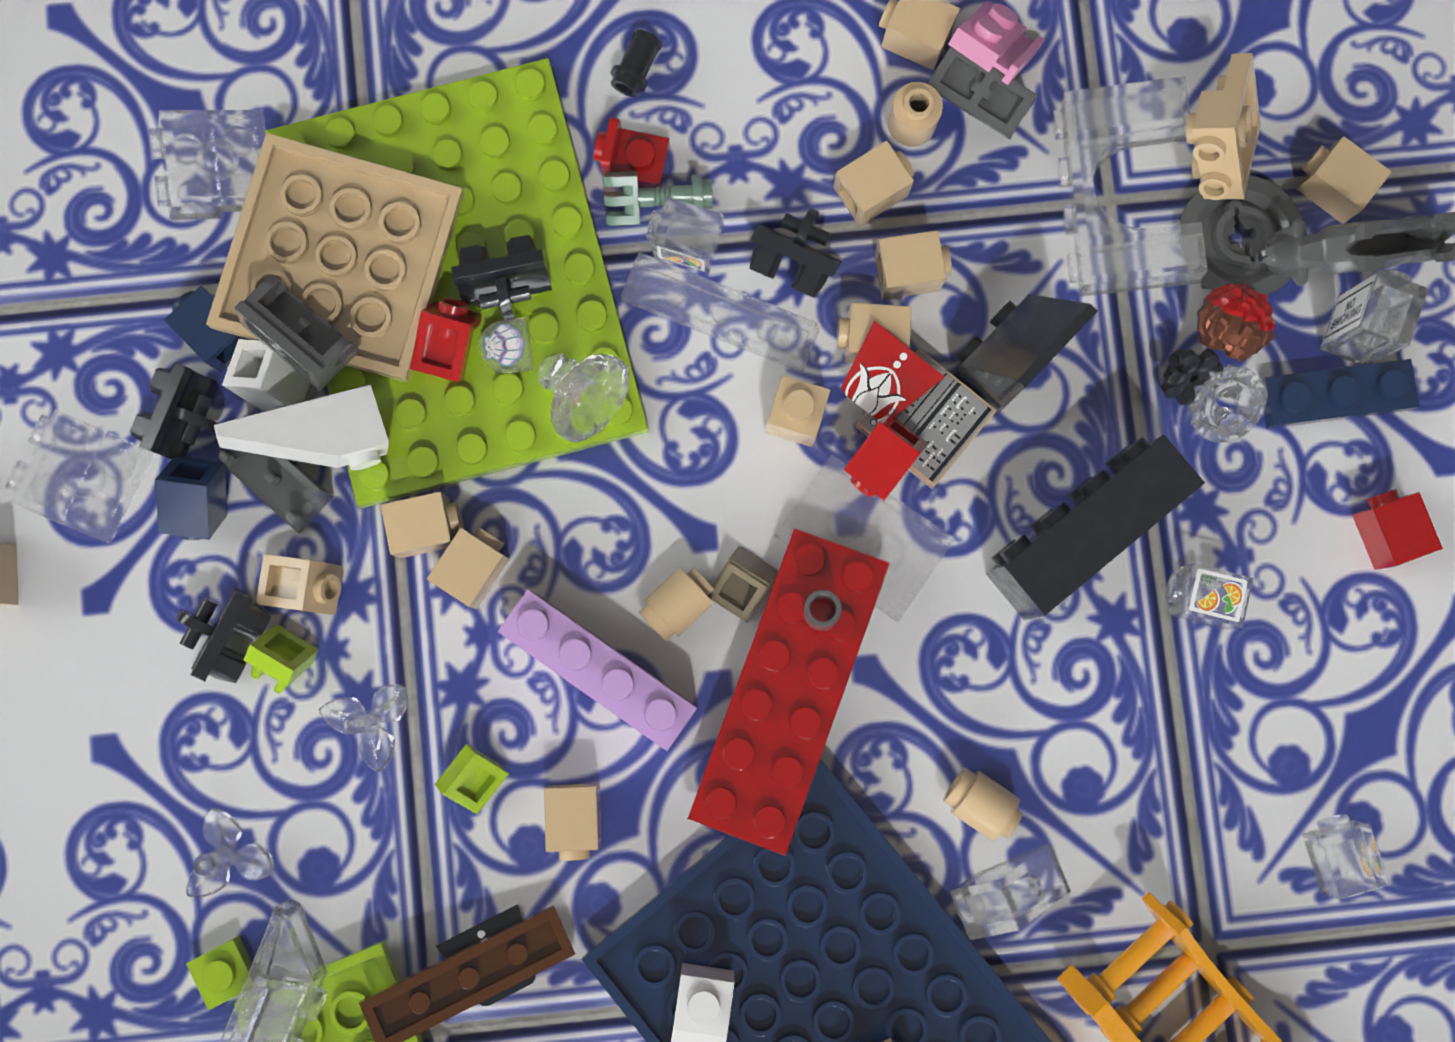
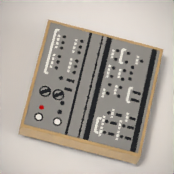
M918 348L915 353L945 377L895 418L929 443L909 468V471L933 489L997 410ZM865 412L855 427L868 437L879 421Z

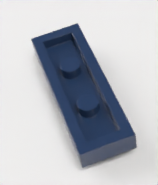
M1411 359L1271 376L1259 380L1266 429L1411 411L1420 407Z

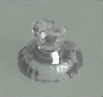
M563 353L556 354L552 357H546L537 371L540 385L544 389H551L554 393L550 409L553 427L557 434L570 442L586 440L602 431L622 407L629 390L630 372L628 371V366L613 355L600 353L588 356L577 363L573 358L568 362L567 356Z

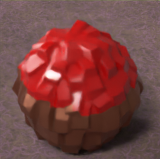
M1245 282L1241 285L1234 283L1225 284L1212 290L1210 294L1206 295L1202 307L1197 312L1199 343L1211 350L1224 351L1225 356L1244 362L1247 358L1249 359L1253 354H1257L1275 338L1274 328L1276 323L1272 318L1273 308L1268 301V295L1257 292L1256 289L1250 288L1249 284Z

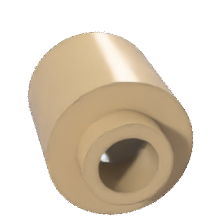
M913 82L903 86L896 93L888 117V129L891 136L898 143L915 147L926 143L933 136L943 110L942 99L937 90L929 84Z
M679 567L645 599L647 605L638 613L665 641H668L674 634L679 637L714 604L708 597L714 588L694 567L687 574Z
M966 767L954 779L943 798V802L952 807L951 813L991 841H994L999 835L1008 838L1016 829L1023 816V812L1017 809L1020 803L1019 797L978 770L976 773H973Z

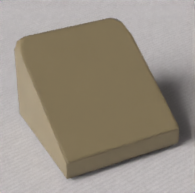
M739 546L728 559L713 583L712 587L714 590L708 597L748 623L775 582L778 570Z

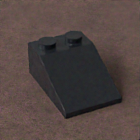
M1028 294L1018 306L1009 300L991 319L990 323L996 329L984 342L976 335L956 356L963 364L953 376L997 410L995 412V415H997L1027 387L1098 310L1090 303Z

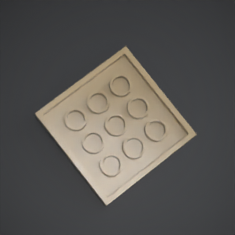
M266 133L206 324L211 329L251 340H259L242 326L234 307L241 300L244 301L264 280L273 275L333 328L359 347V352L346 366L408 383L412 372L410 366L420 314L433 301L463 201V188Z

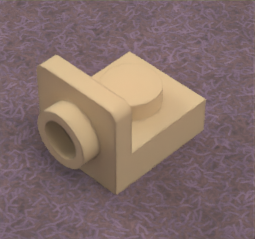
M264 554L255 604L334 615L337 611L338 599L341 593L343 567L314 560Z

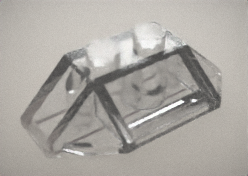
M289 899L275 906L220 1042H307L300 1038L307 1021L314 1022L324 1005L328 991L321 987L328 971L300 902Z

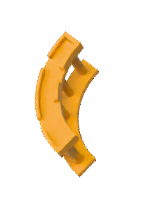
M1150 892L1141 899L1156 919V922L1098 976L1092 973L1086 979L1071 964L1056 978L1079 1007L1094 1019L1101 1028L1100 1031L1110 1042H1141L1136 1036L1142 1030L1139 1024L1196 970L1219 996L1170 1042H1203L1233 1013L1239 1017L1261 1042H1283L1249 1006L1255 1000L1250 992L1233 976L1226 979L1208 958L1188 930L1194 925L1190 918L1171 900L1163 905ZM1171 939L1182 953L1126 1007L1123 1008L1119 1004L1113 1009L1110 1003L1117 998L1113 992Z

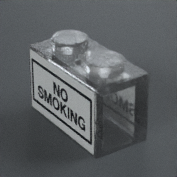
M1377 271L1338 296L1320 350L1357 364L1365 365L1372 364L1409 346L1429 288L1413 283L1409 275L1400 271Z

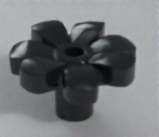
M1192 349L1174 351L1168 358V363L1171 366L1163 374L1167 382L1161 386V390L1166 398H1176L1180 405H1187L1194 402L1196 391L1200 395L1208 392L1214 385L1211 381L1219 380L1223 376L1224 367L1219 362L1220 358L1211 349L1204 350L1200 355H1197Z

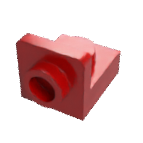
M610 117L607 132H598L594 149V161L600 162L602 175L610 172L637 171L639 187L660 188L668 157L670 138L622 129L620 119Z
M441 298L439 302L435 301L424 308L420 314L410 369L459 383L464 378L473 331L480 325L482 314L470 311L469 304L452 298Z

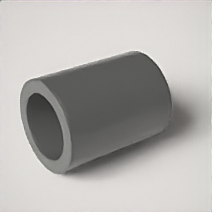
M828 590L813 592L807 598L803 614L806 623L811 628L819 631L832 628L841 615V602L834 593ZM817 600L828 601L834 608V617L825 622L814 619L810 613L812 603Z

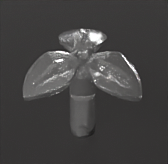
M390 684L374 693L371 712H366L357 698L350 697L327 702L319 708V712L325 722L338 732L353 735L364 733L358 747L360 755L371 769L380 772L391 761L395 749V738L381 727L382 722L398 721L403 717L407 708L408 694L405 686Z
M211 808L206 813L203 823L204 838L216 850L201 854L195 859L194 868L186 888L188 897H206L222 890L229 882L230 866L235 865L245 880L257 881L264 879L274 871L272 856L262 845L255 842L239 850L235 847L241 836L242 828L234 817L221 809Z

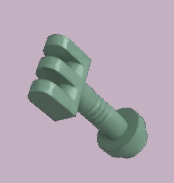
M637 171L610 172L602 175L603 186L623 187V191L604 194L605 206H624L623 211H611L605 214L606 225L609 226L640 225L639 208L692 205L693 214H703L704 209L713 208L711 178L702 179L701 174L691 175V185L666 186L665 188L663 186L660 188H638Z

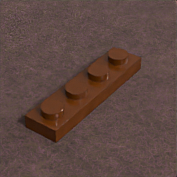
M552 905L360 1000L359 1006L375 1042H403L576 954L558 913Z

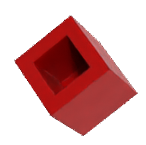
M888 413L877 424L843 470L852 476L850 481L860 492L872 498L877 495L885 501L929 443Z
M1393 489L1366 499L1369 508L1352 514L1374 570L1395 567L1443 549L1420 492L1400 497L1397 489Z

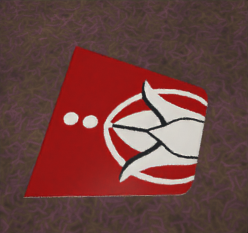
M874 320L841 389L848 398L880 422L888 413L894 418L945 376Z

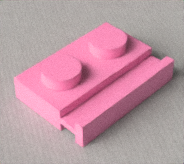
M987 1L957 28L948 45L988 72L995 67L1005 74L1002 82L1008 85L1036 55L1045 39L1038 36L1033 41L1023 34L1027 27L1018 22V16L1014 11L999 3L992 4Z

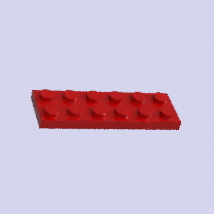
M794 528L687 819L786 856L888 571L889 562ZM818 590H828L834 593L839 598L842 606L841 615L837 623L832 628L824 631L811 628L806 623L803 614L807 598ZM817 600L810 606V613L814 619L825 622L834 617V608L826 600Z

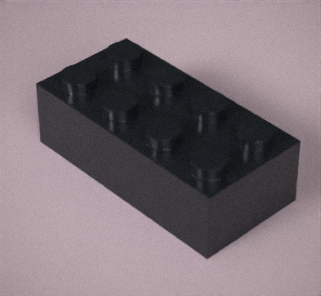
M1165 435L1149 443L1141 437L1131 446L1127 445L1105 463L1111 470L1109 473L1104 469L1093 477H1088L1067 495L1073 501L1069 506L1062 502L1056 508L1049 509L1034 521L1029 527L1035 534L1029 539L1025 534L1017 540L1013 539L991 557L996 566L987 572L986 575L1023 620L1046 616L1205 484Z

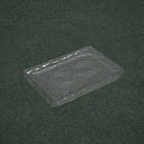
M831 454L774 537L788 546L793 530L796 528L889 562L890 565L875 607L898 622L955 538L891 494L883 501L877 495L872 498L860 492L851 483L850 478L852 476L843 470L847 464Z

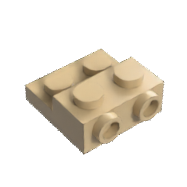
M1253 53L1231 54L1227 74L1218 77L1216 91H1201L1196 113H1189L1186 140L1188 144L1195 145L1192 158V176L1194 179H1200L1199 192L1203 199H1244L1261 128Z

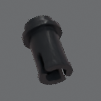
M639 29L634 31L632 40L620 65L613 66L610 72L613 77L611 85L621 94L636 97L639 92L645 91L648 85L645 78L657 53L662 48V42L655 35Z

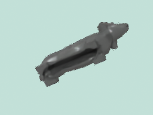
M1455 212L1434 214V216L1413 215L1390 220L1330 225L1317 233L1308 235L1305 221L1295 219L1292 226L1277 231L1272 238L1267 240L1265 249L1258 254L1259 262L1266 264L1269 271L1276 273L1278 277L1294 280L1299 287L1307 283L1309 269H1319L1333 275L1346 272H1371L1400 264L1423 263L1432 260L1436 262L1454 261L1455 243H1445V241L1455 233Z

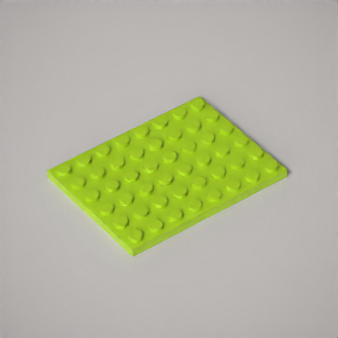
M549 58L264 131L265 135L269 133L463 188V201L432 303L435 301L439 302L441 298H452L461 301L451 267L459 265V252L461 248L480 245L487 248L490 259L508 256L506 243L511 238L524 235L532 237L537 250L542 249L551 280V291L531 294L532 300L514 303L515 318L504 320L500 306L484 310L481 309V305L469 307L470 311L482 314L480 325L473 331L465 375L459 383L412 370L409 382L407 383L345 366L327 384L329 395L371 385L389 440L387 455L380 456V463L366 469L354 471L347 465L357 507L362 509L649 432ZM500 324H509L517 328L525 341L523 356L514 365L509 367L499 364L493 358L491 360L486 359V352L483 349L485 344L483 338L490 336L493 330Z

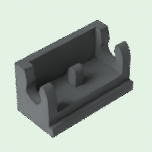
M953 47L949 48L927 83L935 88L942 98L1007 139L1012 138L1037 97L1036 93L1015 80H1012L1008 85L1002 82L1005 76L1004 73L996 68H993L990 72L986 71Z
M273 275L264 280L244 301L241 300L234 307L243 327L319 391L359 352V347L339 333Z
M227 449L219 453V459L226 464L225 467L297 533H301L334 497L294 460L237 450L229 452Z

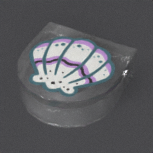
M526 317L498 321L489 325L483 331L479 339V351L484 362L492 370L499 373L535 370Z

